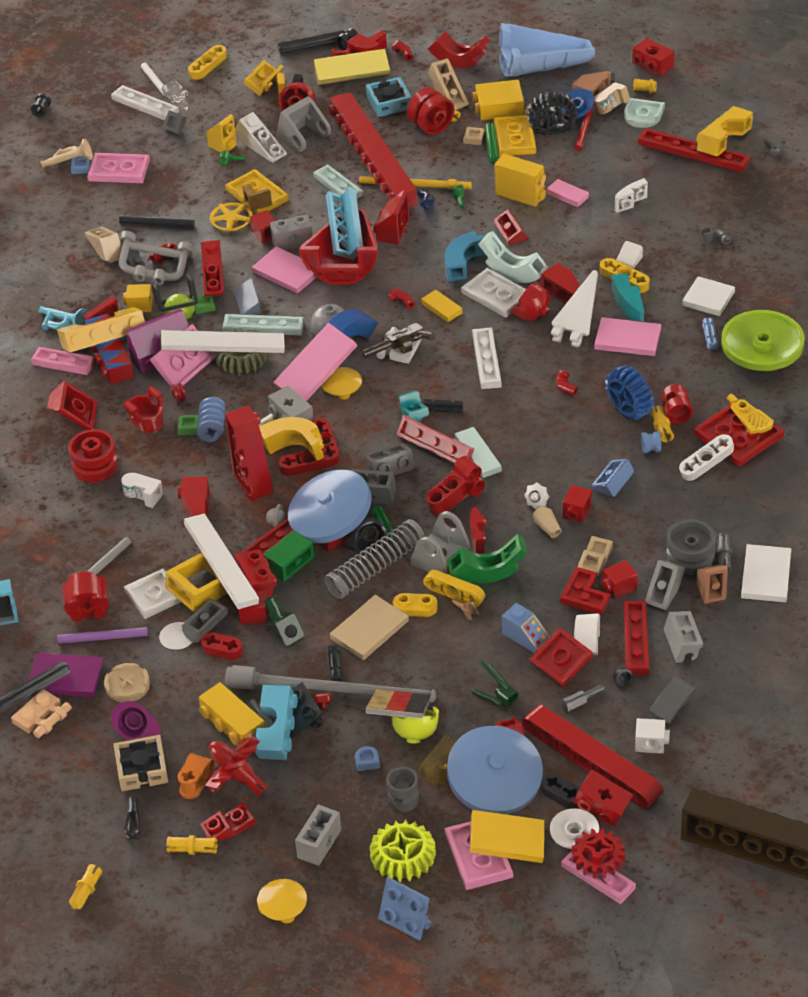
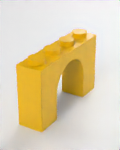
M130 307L114 312V317L87 325L73 324L57 329L62 349L73 352L126 336V330L145 323L142 310Z

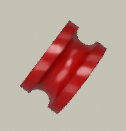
M178 383L176 387L174 385L170 386L175 403H179L181 399L183 401L187 399L181 383Z

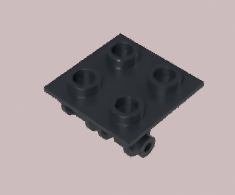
M303 682L292 689L294 694L297 695V707L293 708L292 716H294L295 724L294 729L290 730L291 739L309 725L314 728H320L323 724L321 717L323 713Z

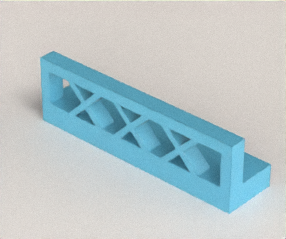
M350 187L342 195L328 191L326 201L333 253L354 260L358 256V247H363L356 191ZM333 200L339 201L340 207H338L333 202ZM335 213L342 219L341 222L335 217ZM337 228H339L342 231V233L344 234L343 237L337 231ZM339 243H341L346 250L340 249Z

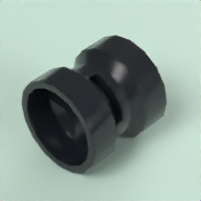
M349 28L344 34L336 36L335 41L340 50H347V41L356 36L358 32L354 28Z

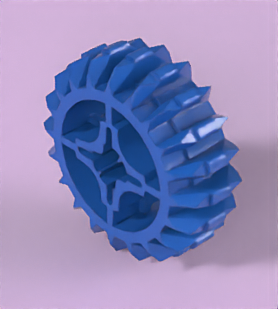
M625 365L613 369L606 376L605 384L607 386L605 389L608 391L607 396L610 397L611 403L614 404L615 409L619 410L620 414L623 413L625 417H629L633 421L635 419H642L653 410L654 396L651 394L652 389L649 388V383L645 381L644 376L642 377L639 371H635L633 367Z

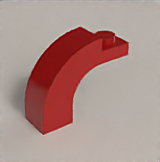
M445 31L427 49L440 61L448 58L453 67L469 68L476 65L484 56V52L487 50L486 45L490 39L485 35L475 44L465 46L457 43Z

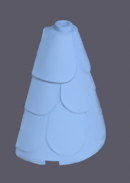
M501 23L499 35L501 54L499 55V60L504 76L515 77L559 67L566 68L590 62L595 56V48L590 40Z

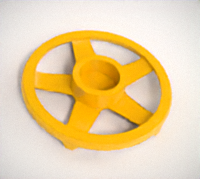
M220 203L211 212L210 222L221 231H237L250 224V216H253L245 203ZM226 207H238V208H236L235 210H229V209L226 208ZM245 209L249 213V217L239 215V213ZM219 210H222L224 215L214 217ZM224 220L227 228L219 227L215 222ZM239 220L246 222L240 227L232 228Z

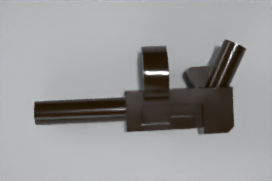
M418 323L409 325L407 329L405 328L386 336V341L361 352L364 358L388 348L394 350L399 348L403 354H406L413 349L411 342L420 339L433 341L435 333L424 331L423 327Z

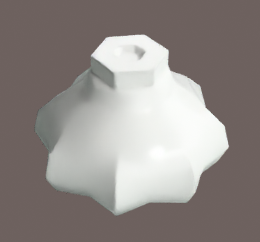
M537 482L534 485H528L527 491L524 494L527 505L532 506L534 509L546 506L547 500L550 497L547 493V488Z

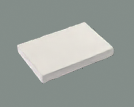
M486 268L461 287L462 294L505 318L512 314L514 306L519 307L518 300L526 290L489 268Z
M747 544L741 598L786 602L791 548Z

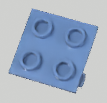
M387 877L378 919L421 940L423 928L427 930L431 925V920L426 915L430 898Z

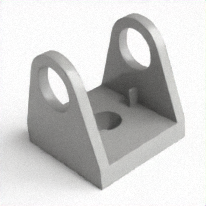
M309 96L280 112L276 136L282 142L298 152L306 149L305 139L299 132V129L307 126L322 137H327L331 134L330 124ZM319 121L324 124L326 132L321 129ZM294 136L299 139L301 147L295 142Z
M445 511L438 516L429 537H422L417 542L411 557L412 566L427 572L437 570L450 575L447 559L461 547L471 551V545L462 522L456 515ZM444 518L451 519L456 524V528L449 527L444 522Z

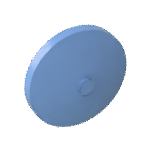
M333 470L320 474L304 484L293 497L288 509L289 524L293 530L313 543H326L337 540L353 531L366 517L372 500L370 488L363 477L353 471Z
M484 726L467 732L454 744L447 762V779L451 790L464 805L478 811L506 815L519 811L534 799L539 791L543 776L541 757L530 740L515 730L501 726Z

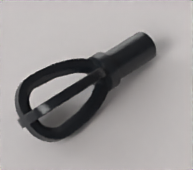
M134 796L128 799V811L123 823V830L127 840H138L142 836L138 798ZM132 819H135L136 829L131 834L129 832Z

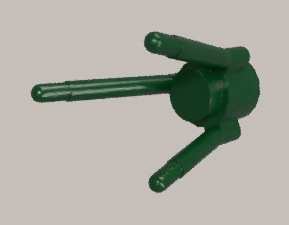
M480 659V664L499 683L494 692L496 698L476 689H472V693L494 702L498 707H501L503 704L507 707L513 705L518 699L519 692L510 686L492 664L488 665L483 659Z

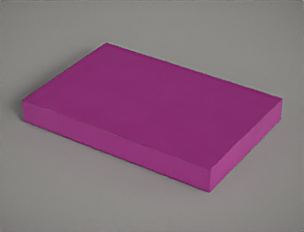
M49 653L36 654L28 681L58 663L65 661L70 668V673L43 689L56 695L95 696L104 665L103 657Z

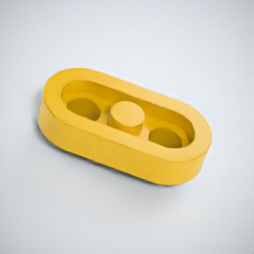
M402 593L393 599V606L408 616L429 617L438 610L437 599L430 594Z

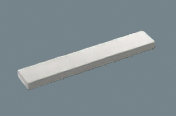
M161 330V350L284 353L285 349L284 333Z
M201 514L185 518V527L237 609L259 604V597L206 515Z

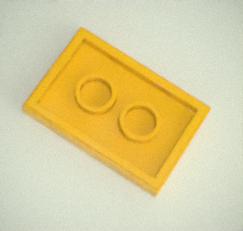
M528 115L494 118L499 157L503 153L510 156L536 154L534 132L532 127H530V122H528Z
M256 169L225 185L226 191L243 204L245 203L243 185L250 184L254 192L269 189L271 191L272 205L254 210L255 214L265 210L269 212L289 201V195Z
M472 810L470 853L542 863L544 859V820Z

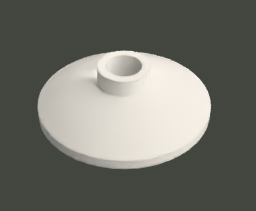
M581 809L564 810L558 813L550 824V833L553 840L560 846L572 849V845H575L576 837L582 839V832L589 835L591 834V829H594L596 833H599V824L596 818L591 813Z

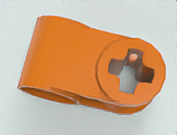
M193 753L188 755L185 764L177 776L178 782L181 784L179 792L182 798L190 800L200 795L206 779L213 773L215 766L213 759Z

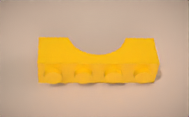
M735 106L731 107L698 133L696 139L698 143L697 150L719 156L726 150L728 135L743 136L751 129L753 112Z

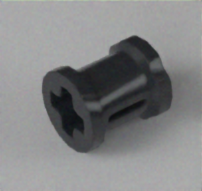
M43 93L36 96L35 103L30 108L34 116L44 117L46 115V108L51 104L50 97Z

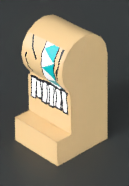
M616 82L594 97V105L598 114L608 113L619 104H625L630 101L627 87Z

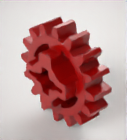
M601 828L599 833L591 829V834L588 835L582 832V839L575 838V845H572V862L576 863L577 870L583 869V875L585 876L592 873L594 879H596L598 874L606 878V873L609 872L615 875V868L622 869V862H625V845L621 844L620 837L613 838L612 831L604 834L603 828Z

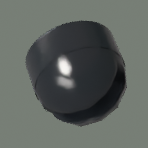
M620 667L614 671L613 680L620 687H627L633 681V674L627 668Z

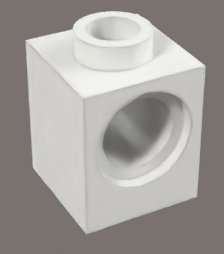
M637 718L635 752L664 754V744H669L670 730H665V720Z

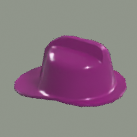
M124 701L114 707L111 713V724L125 741L156 735L161 737L159 723L140 704L134 701Z

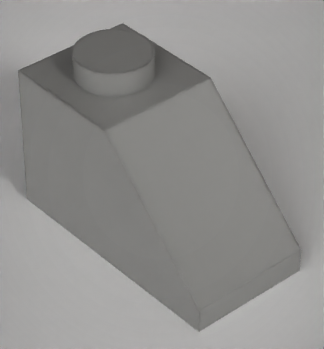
M658 560L645 599L646 603L666 610L680 587L686 567L666 560Z

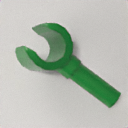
M226 150L222 151L219 156V163L221 165H227L229 160H246V156H234Z
M460 184V188H454L453 185V197L457 198L460 208H464L462 199L464 196L463 185Z

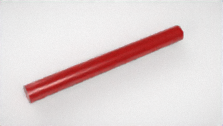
M594 105L583 116L574 147L576 151L582 150Z

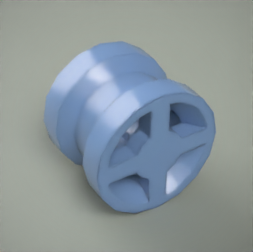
M654 431L653 434L641 433L643 454H647L650 451L661 452L659 431Z

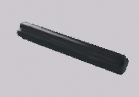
M342 30L278 43L279 53H286L336 43V36L344 34L345 31Z
M65 661L58 663L0 697V713L70 673L67 663Z

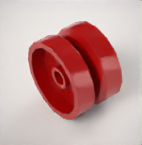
M425 87L419 90L412 97L407 108L409 120L429 135H437L443 132L451 123L455 113L453 102L432 87Z
M90 429L78 433L70 440L68 450L73 473L78 479L85 482H100L108 479L117 471L118 459L113 437L108 432Z

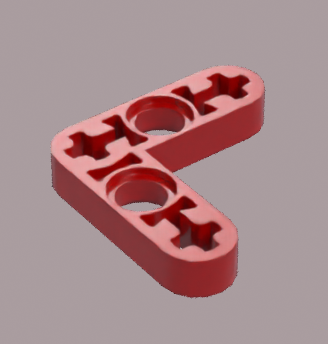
M317 418L312 421L318 429L321 428L323 430L320 433L322 440L330 441L328 444H323L322 452L324 458L317 461L309 450L285 455L279 460L281 474L291 476L332 467L339 463V450L329 422L326 419ZM306 459L314 460L311 463L304 462Z

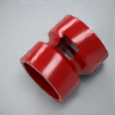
M679 384L667 386L661 392L660 397L666 417L673 424L687 422L693 415V408L686 388Z

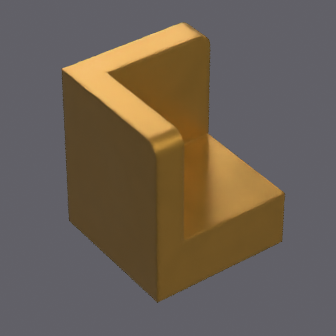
M250 184L243 185L244 201L250 211L272 205L271 191L269 189L254 192Z

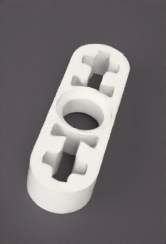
M719 435L682 461L679 466L682 478L687 481L695 480L734 451L732 438L728 435ZM706 454L713 456L709 461L701 460L702 456Z

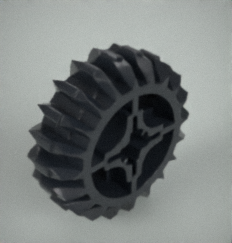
M554 90L553 93L547 91L545 95L540 93V98L534 97V102H531L530 108H528L527 118L528 122H530V127L537 134L540 132L544 136L560 132L564 134L566 129L571 130V125H575L577 106L569 94L564 95L563 91L557 94L556 90Z

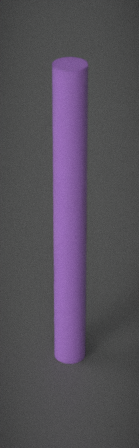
M148 628L57 635L58 644L143 637L148 636Z

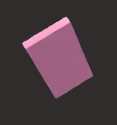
M328 323L279 375L274 384L280 389L289 385L307 401L358 345Z

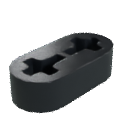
M548 774L542 779V791L545 796L567 809L579 808L578 805L573 803L575 799L573 796L577 795L580 787L558 774Z

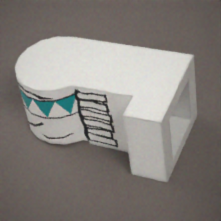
M127 473L122 477L124 495L129 498L137 497L144 500L145 506L153 508L163 495L160 480L137 473Z

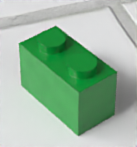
M295 530L283 537L280 542L268 549L263 555L268 560L272 574L283 582L289 579L314 558L313 542Z

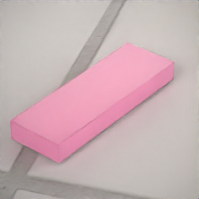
M38 347L31 359V363L35 366L88 375L95 363V358L88 355Z
M572 851L561 861V866L619 904H622L636 889L635 882L616 870L615 875L609 872L606 873V878H603L601 874H598L596 879L593 878L592 873L586 876L583 875V869L577 870L576 863L572 862Z

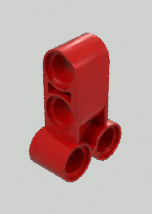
M467 456L460 457L454 464V471L427 493L426 499L432 515L439 516L442 512H449L469 494L475 497L484 490L485 481L480 478L482 469Z

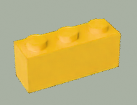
M221 682L199 696V711L205 719H210L219 732H224L234 745H238L250 733L256 738L257 728H265L264 720Z

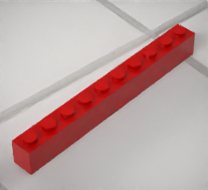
M351 92L331 97V105L328 106L330 115L334 116L337 126L340 125L343 135H346L349 144L354 146L355 153L360 155L362 163L366 164L369 174L374 176L375 183L380 185L383 194H386L388 201L403 190H408L409 207L418 205L416 187Z

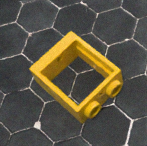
M203 553L166 571L165 588L193 612L197 611L210 598L215 601L228 594ZM205 569L217 578L199 589L187 580Z

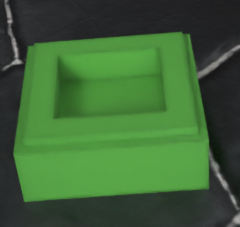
M204 294L197 295L198 303L194 305L196 314L216 310L212 296L204 297Z
M199 415L179 416L178 435H198Z

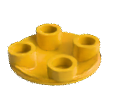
M338 367L321 385V389L331 395L338 396L340 399H348L350 394L359 389L362 384V378L354 369Z
M278 879L269 882L261 889L257 898L261 914L283 923L293 922L295 917L303 911L307 902L305 889L299 883L290 879Z

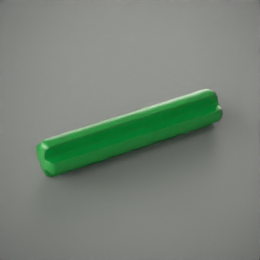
M487 123L485 125L488 158L490 163H496L499 159L496 129L493 123Z

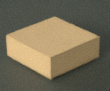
M467 127L463 143L482 145L485 129Z

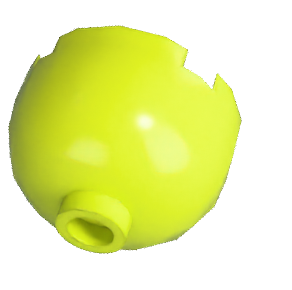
M433 707L432 711L427 709L422 719L392 716L393 728L401 737L406 738L407 742L420 743L421 740L430 737L435 732L439 719V710L436 707Z

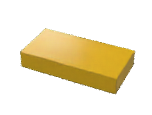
M437 290L421 298L423 306L446 322H450L463 314L462 307Z

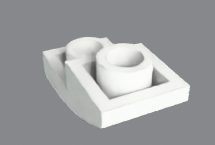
M644 178L629 184L615 195L616 213L633 208L635 201L647 198L648 182Z
M599 613L576 615L574 638L590 649L594 655H598V636H600Z

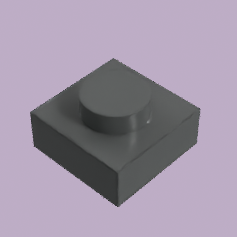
M169 110L162 127L181 134L187 117Z

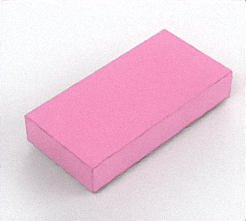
M559 179L547 188L548 195L577 208L589 198V192Z

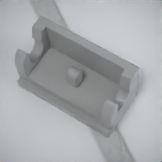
M691 611L669 612L664 632L676 663L683 662L687 653H691L690 657L692 660L696 659L700 648H703L704 644Z

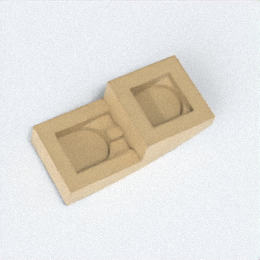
M592 536L587 550L583 551L578 567L597 572V576H599L611 553L613 541Z

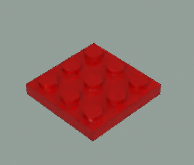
M731 404L695 427L693 435L706 444L719 435L730 436L733 440L734 451L726 458L738 467L784 437V430L774 423L772 429L764 433L750 434L730 408Z

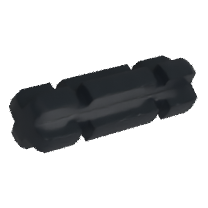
M424 399L422 403L428 407V411H453L454 413H461L463 411L462 401H432V399Z
M330 644L328 646L330 681L342 682L340 646L338 644Z

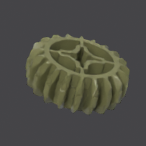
M244 329L241 331L234 330V332H252L251 329L248 331H244ZM214 351V358L219 369H223L225 373L230 371L231 375L238 373L239 376L242 373L248 375L250 371L256 373L257 368L262 369V365L266 364L269 355L267 352Z

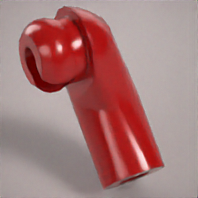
M395 41V44L392 45L393 51L395 50V53H398L401 50L406 61L412 60L411 48L402 41Z
M175 243L162 244L159 246L163 248L177 250V245ZM151 254L149 259L156 263L162 257L168 256Z
M394 288L388 293V298L392 302H396L399 298L407 309H413L416 305L411 296L402 290Z
M560 370L556 376L557 388L571 396H575L578 392V387L569 383L568 377L570 374L568 371Z

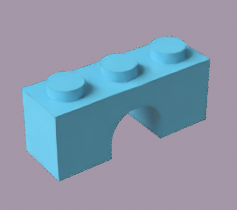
M263 685L260 708L265 716H274L277 719L271 727L257 728L256 738L260 740V743L256 746L255 753L259 759L287 760V752L291 751L292 740L290 738V730L294 729L295 724L292 714L293 708L297 707V695L294 694L291 686Z

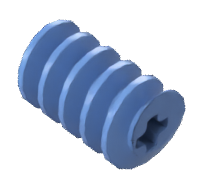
M208 397L199 405L197 434L204 441L215 442L223 434L226 406L222 399Z

